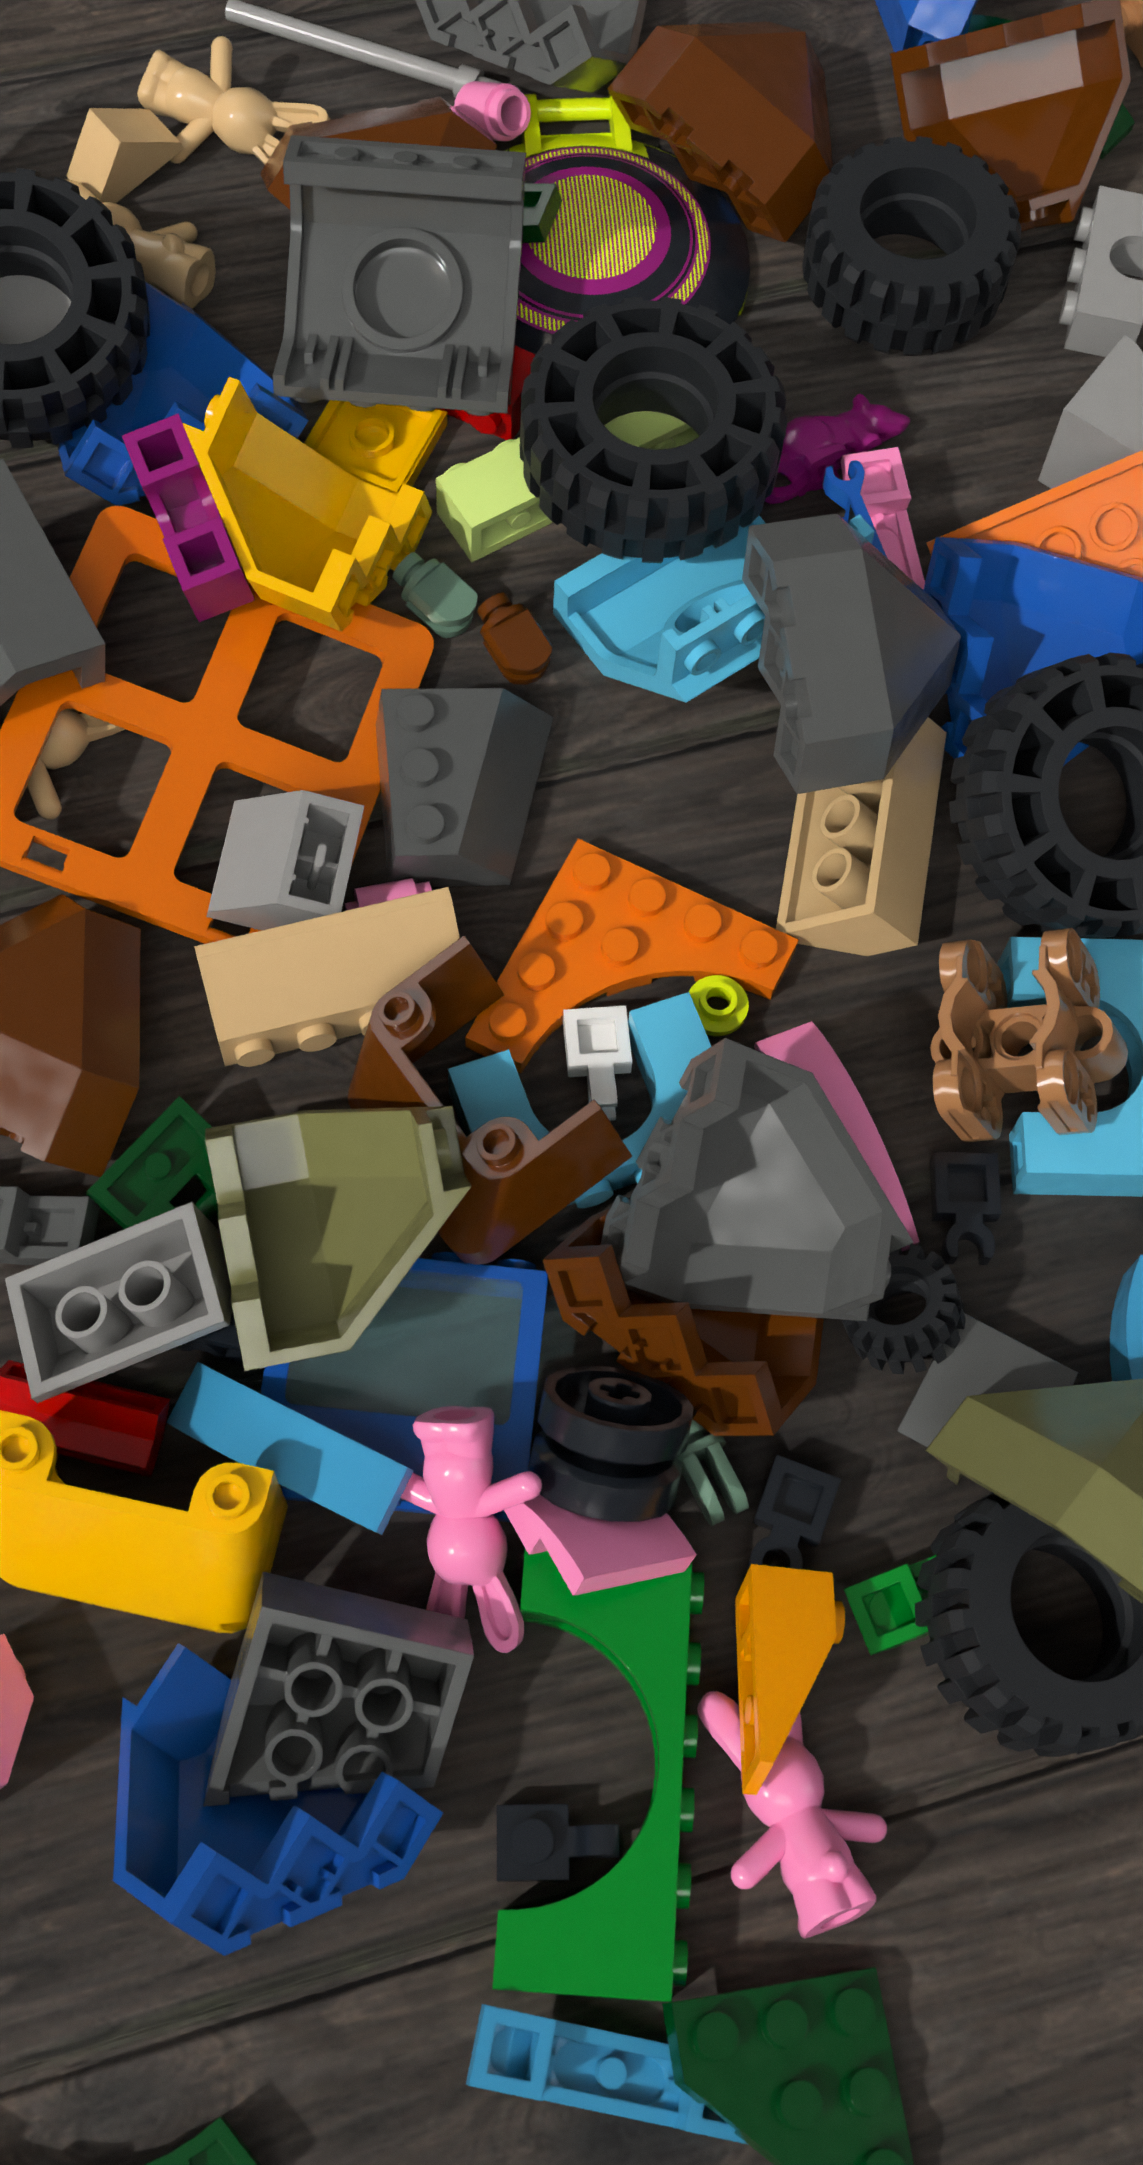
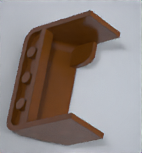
M465 936L454 942L387 992L374 1006L348 1090V1102L351 1109L443 1106L413 1063L504 996V993ZM595 1099L540 1140L535 1137L524 1122L513 1117L492 1119L467 1137L456 1123L463 1169L471 1184V1188L439 1229L438 1233L462 1261L474 1265L489 1263L500 1257L633 1156Z

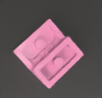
M540 1494L532 1500L504 1510L528 1554L548 1551L573 1596L685 1572L697 1555L684 1534L667 1513L662 1517L641 1522L607 1521L582 1516L556 1506Z

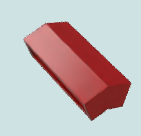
M8 1360L0 1368V1410L29 1416L42 1422L54 1437L58 1455L151 1478L164 1438L170 1399L93 1380L37 1403L31 1398L24 1363Z

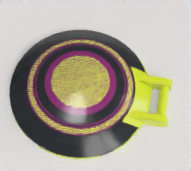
M610 93L608 97L538 100L536 94H524L530 104L531 116L526 130L521 134L522 144L504 151L526 153L525 183H556L562 203L546 241L522 243L515 346L537 354L539 349L547 342L552 344V335L573 319L577 322L591 308L606 303L607 307L621 304L624 298L643 296V301H661L662 297L681 299L684 305L695 308L702 305L718 312L720 319L728 324L735 322L738 315H741L748 293L750 256L741 223L722 193L716 188L690 180L674 155L656 147L631 140L630 127ZM609 120L610 133L540 135L539 122Z

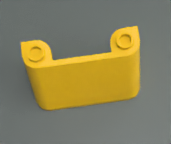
M0 1410V1577L6 1583L29 1591L216 1633H235L247 1627L262 1573L271 1572L288 1508L273 1470L241 1463H222L214 1466L200 1477L187 1512L66 1485L59 1478L56 1470V1462L59 1455L54 1437L44 1424L29 1416Z

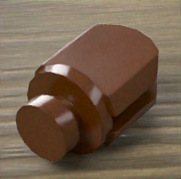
M504 592L493 595L485 600L477 610L479 617L485 623L480 630V634L484 639V646L499 670L512 684L527 685L538 681L545 675L550 665L552 643L531 610L526 609L524 604L513 605L508 595Z

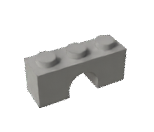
M1099 186L1093 207L1083 206L1079 216L1074 240L1083 242L1082 249H1074L1067 275V282L1076 283L1075 291L1067 290L1059 324L1068 325L1064 349L1107 357L1124 335L1136 342L1143 325V281L1123 275L1143 278V194Z

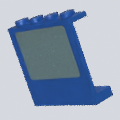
M451 1252L435 1253L431 1256V1259L418 1258L350 1350L264 1367L261 1394L414 1470L413 1473L423 1477L425 1455L421 1440L415 1435L413 1430L416 1417L429 1410L445 1406L488 1407L495 1414L491 1484L522 1472H528L548 1287L547 1272L536 1270L535 1264L519 1259L499 1260L497 1266L466 1263L459 1259L455 1253ZM280 1485L285 1500L314 1502ZM401 1498L394 1510L435 1515ZM504 1510L493 1514L499 1521L510 1522Z

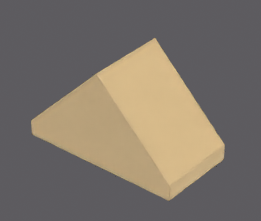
M89 108L66 176L68 180L77 181L102 203H117L180 153L183 147L180 141L150 109Z

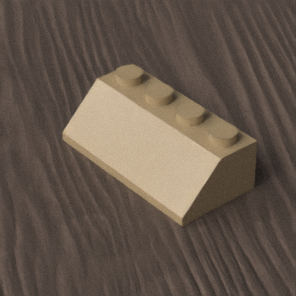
M929 717L884 779L797 794L776 929L798 939V944L863 956H871L918 945L946 732Z
M449 887L194 946L225 1066L233 1064L244 1067L257 1066L270 1061L275 1054L299 1048L306 1052L319 1051L332 1046L337 1039L361 1033L365 1036L372 1010L378 1000L460 939Z

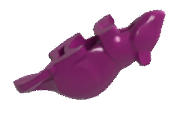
M858 394L853 398V408L850 411L834 416L805 415L794 418L787 423L778 472L792 483L787 486L774 487L772 494L764 501L769 504L783 503L798 495L802 497L808 491L823 489L826 467L832 466L834 475L839 479L840 476L837 470L841 469L843 455L867 452L888 439L902 434L910 424V418L893 411L886 405L870 404L862 394Z

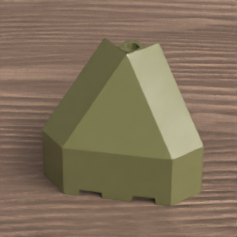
M453 1106L303 1110L205 1129V1142L218 1204L219 1228L231 1284V1303L244 1370L248 1371L348 1351L353 1347L471 1188V1184L463 1169Z
M1143 1379L966 1396L926 1449L928 1453L948 1467L947 1478L958 1485L965 1476L1058 1530L1122 1578L1118 1586L1140 1603H1143Z

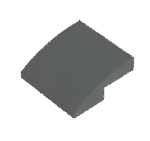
M964 1313L966 1318L965 1329H957L961 1339L955 1349L943 1343L947 1358L939 1364L932 1358L928 1370L897 1431L928 1447L966 1396L1072 1386L1078 1372Z

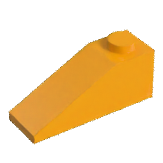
M751 1564L735 1597L742 1794H758L833 1643L839 1644L842 1640L845 1627V1609L842 1601H835L833 1573Z

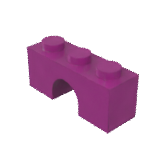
M178 413L122 435L140 484L163 533V542L181 588L198 622H202L252 602L255 599Z

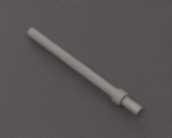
M228 0L226 4V20L452 90L454 97L457 96L459 90L465 84L472 81L503 83L484 77L483 70L461 64L459 68H454L239 0Z

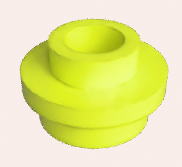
M711 975L698 980L690 988L689 993L707 1035H728L742 1026L748 1013L749 1001L745 990L738 982L726 976ZM710 997H721L728 1002L729 1006L723 1010H716L708 1005L707 999Z

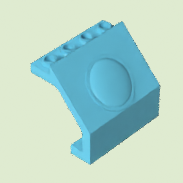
M860 514L852 518L849 524L872 544L875 533L872 527ZM758 515L752 524L744 528L739 525L738 535L729 542L717 548H714L713 545L704 548L703 554L685 560H680L679 556L663 558L662 563H642V558L623 556V560L601 553L555 580L553 615L603 676L687 703L759 659L765 615L742 581L749 526L766 524V522Z

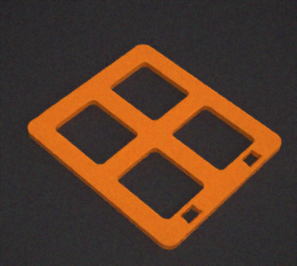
M111 506L100 512L69 578L96 628L101 621L122 571L129 562H140L177 577L164 545V536L157 519L124 506ZM248 581L255 600L231 610L197 693L190 702L176 701L105 673L104 682L83 689L72 670L32 682L18 690L0 729V867L204 944L236 937L210 927L214 919L206 916L212 894L178 881L174 875L216 771L226 768L287 792L305 790L364 805L353 856L354 861L381 790L375 725L381 689H419L434 648V640L430 631L415 621L372 604L366 607L355 603L350 608L354 610L352 622L341 632L260 599ZM280 621H290L376 655L382 662L380 674L349 754L341 762L328 760L248 729L238 721V715L275 625ZM65 709L77 710L168 746L171 751L131 850L124 857H113L19 821L14 815L57 717ZM33 842L66 854L67 857L64 862L63 871L27 858L26 856H28ZM251 928L250 931H249V933H253V932H257V931H262V930H258V929Z

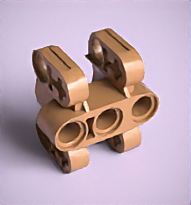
M1073 928L1043 932L1041 946H1039V970H1032V974L1044 990L1047 1004L1007 1008V991L1003 974L980 941L970 939L942 944L939 955V972L944 994L938 1014L940 1028L933 1036L930 1046L931 1056L936 1063L933 1072V1094L940 1116L964 1142L997 1140L1002 1132L1003 1111L1001 1099L1004 1094L1038 1091L1041 1102L1038 1104L1037 1109L1057 1134L1092 1133L1097 1124V1099L1094 1083L1110 1080L1119 1074L1126 1065L1128 1049L1125 1040L1104 1011L1099 1009L1100 983L1097 967L1077 932ZM1102 1036L1096 1046L1080 1051V1048L1087 1040L1092 1037ZM1030 1043L1033 1051L1027 1055L1017 1057L1021 1049Z

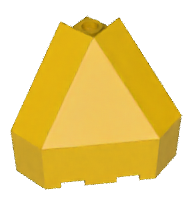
M229 377L221 395L216 394L211 399L205 413L204 431L182 423L246 578L260 599L342 632L352 622L354 610L350 608L355 603L367 607L386 588L388 570L395 571L396 567L407 555L416 551L433 513L424 491L403 483L398 495L358 480L257 413L239 380Z

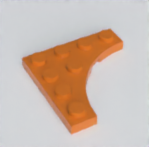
M1143 450L940 537L1015 541L1143 578ZM935 539L926 542L931 555Z
M578 838L496 982L504 996L478 1014L465 1037V1045L467 1048L485 1057L509 1049L517 1072L522 1073L534 1053L563 1024L564 1009H578L586 1002L604 993L608 997L627 989L652 984L653 978L694 976V981L697 982L707 976L722 975L738 982L744 990L771 1000L796 951L799 940Z

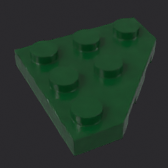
M876 1967L662 2004L675 2085L698 2104L704 2103L735 2129L734 2133L773 2165H914Z

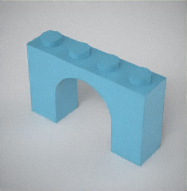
M1010 937L998 961V967L1003 974L1006 984L1007 1008L1047 1004L1045 992L1032 974V970H1039V946H1041L1042 937ZM1080 938L1097 967L1100 983L1099 1009L1108 1015L1127 1044L1128 1096L1126 1101L1117 1107L1097 1112V1124L1092 1133L1059 1135L1040 1112H1022L1009 1134L1013 1194L1143 1197V940Z
M689 992L629 1011L630 1046L647 1087L652 1110L642 1126L632 1135L622 1140L633 1157L569 1205L576 1203L578 1208L592 1207L611 1198L614 1190L635 1183L638 1184L642 1174V1169L636 1163L638 1156L660 1116L671 1121L674 1118L688 1092L681 1088L679 1081L691 1059L712 1047ZM509 1049L448 1069L449 1094L466 1137L486 1122L499 1117H513L521 1120L529 1127L538 1140L550 1133L533 1113Z

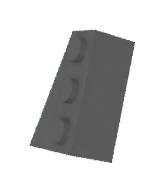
M504 688L381 689L375 725L388 882L413 878L415 884L429 881L431 887L510 885L553 721L551 715Z
M263 1572L226 1697L203 1807L230 1804V1797L269 1794L270 1801L297 1799V1792L342 1788L346 1795L369 1793L381 1772L397 1779L410 1789L434 1787L474 1658L468 1619Z

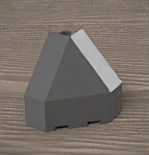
M416 0L431 40L470 53L477 58L503 68L528 75L551 86L594 93L616 78L637 52L647 0Z
M838 514L749 526L742 581L765 615L758 669L781 705L773 754L774 758L796 794L884 779L951 685L961 639L960 633L930 595Z
M724 1038L692 1058L679 1081L681 1088L688 1092L672 1121L661 1116L636 1160L638 1167L642 1169L641 1178L630 1198L617 1195L605 1218L601 1245L612 1244L627 1290L665 1303L689 1302L691 1309L868 1321L870 1303L883 1299L884 1291L891 1277V1264L888 1260L889 1253L913 1244L912 1238L813 1073Z

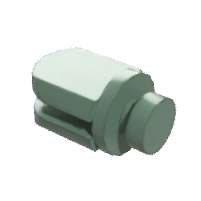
M412 552L399 563L392 575V579L404 587L401 599L407 603L406 607L442 638L457 637L466 632L472 623L478 598L477 592L444 562L440 563L437 559L433 558L425 563L422 557L416 552Z
M692 1418L686 1450L677 1457L682 1462L681 1472L703 1516L710 1526H714L725 1520L724 1513L699 1461L704 1459L722 1496L735 1514L748 1509L749 1504L745 1491L722 1449L726 1444L724 1437L712 1434L704 1437L703 1434L707 1430Z

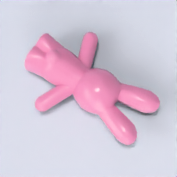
M462 1406L435 1408L416 1417L413 1424L414 1433L420 1438L425 1455L423 1477L413 1473L401 1496V1499L435 1514L426 1539L429 1560L435 1570L426 1610L464 1619L468 1585L473 1586L486 1638L496 1651L508 1653L522 1642L524 1620L515 1595L503 1572L507 1556V1537L498 1518L493 1514L536 1498L541 1492L542 1482L537 1474L522 1472L491 1484L495 1415L491 1408Z
M718 1691L707 1692L697 1707L699 1718L712 1737L741 1771L739 1706L733 1699ZM799 1712L758 1794H744L750 1810L763 1824L770 1828L734 1863L731 1868V1880L740 1889H751L780 1861L782 1880L794 1898L798 1914L797 1928L800 1936L805 1939L847 1924L865 1914L875 1904L876 1894L854 1863L851 1851L845 1841L880 1842L886 1836L887 1825L880 1815L874 1813L821 1808L825 1793L824 1777L815 1757L803 1745L802 1722Z

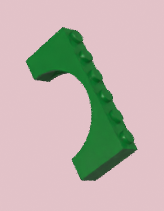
M525 1549L520 1613L524 1622L553 1627L579 1638L604 1655L619 1670L637 1696L648 1722L654 1750V1782L648 1812L642 1827L629 1850L610 1872L588 1888L559 1902L536 1908L498 1910L492 1990L672 2002L673 1987H685L688 1943L687 1940L675 1939L676 1908L689 1909L691 1864L678 1862L680 1832L692 1833L695 1794L694 1788L682 1787L683 1758L695 1759L698 1737L697 1714H685L687 1685L698 1686L701 1667V1643L689 1642L690 1614H702L704 1598V1572H693L692 1562L685 1572L573 1596L548 1551L529 1555Z

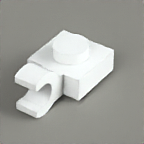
M626 1006L564 1009L563 1029L568 1077L587 1076L588 1103L595 1099L609 1121L616 1120L615 1107L618 1103L614 1074L631 1073L632 1068Z

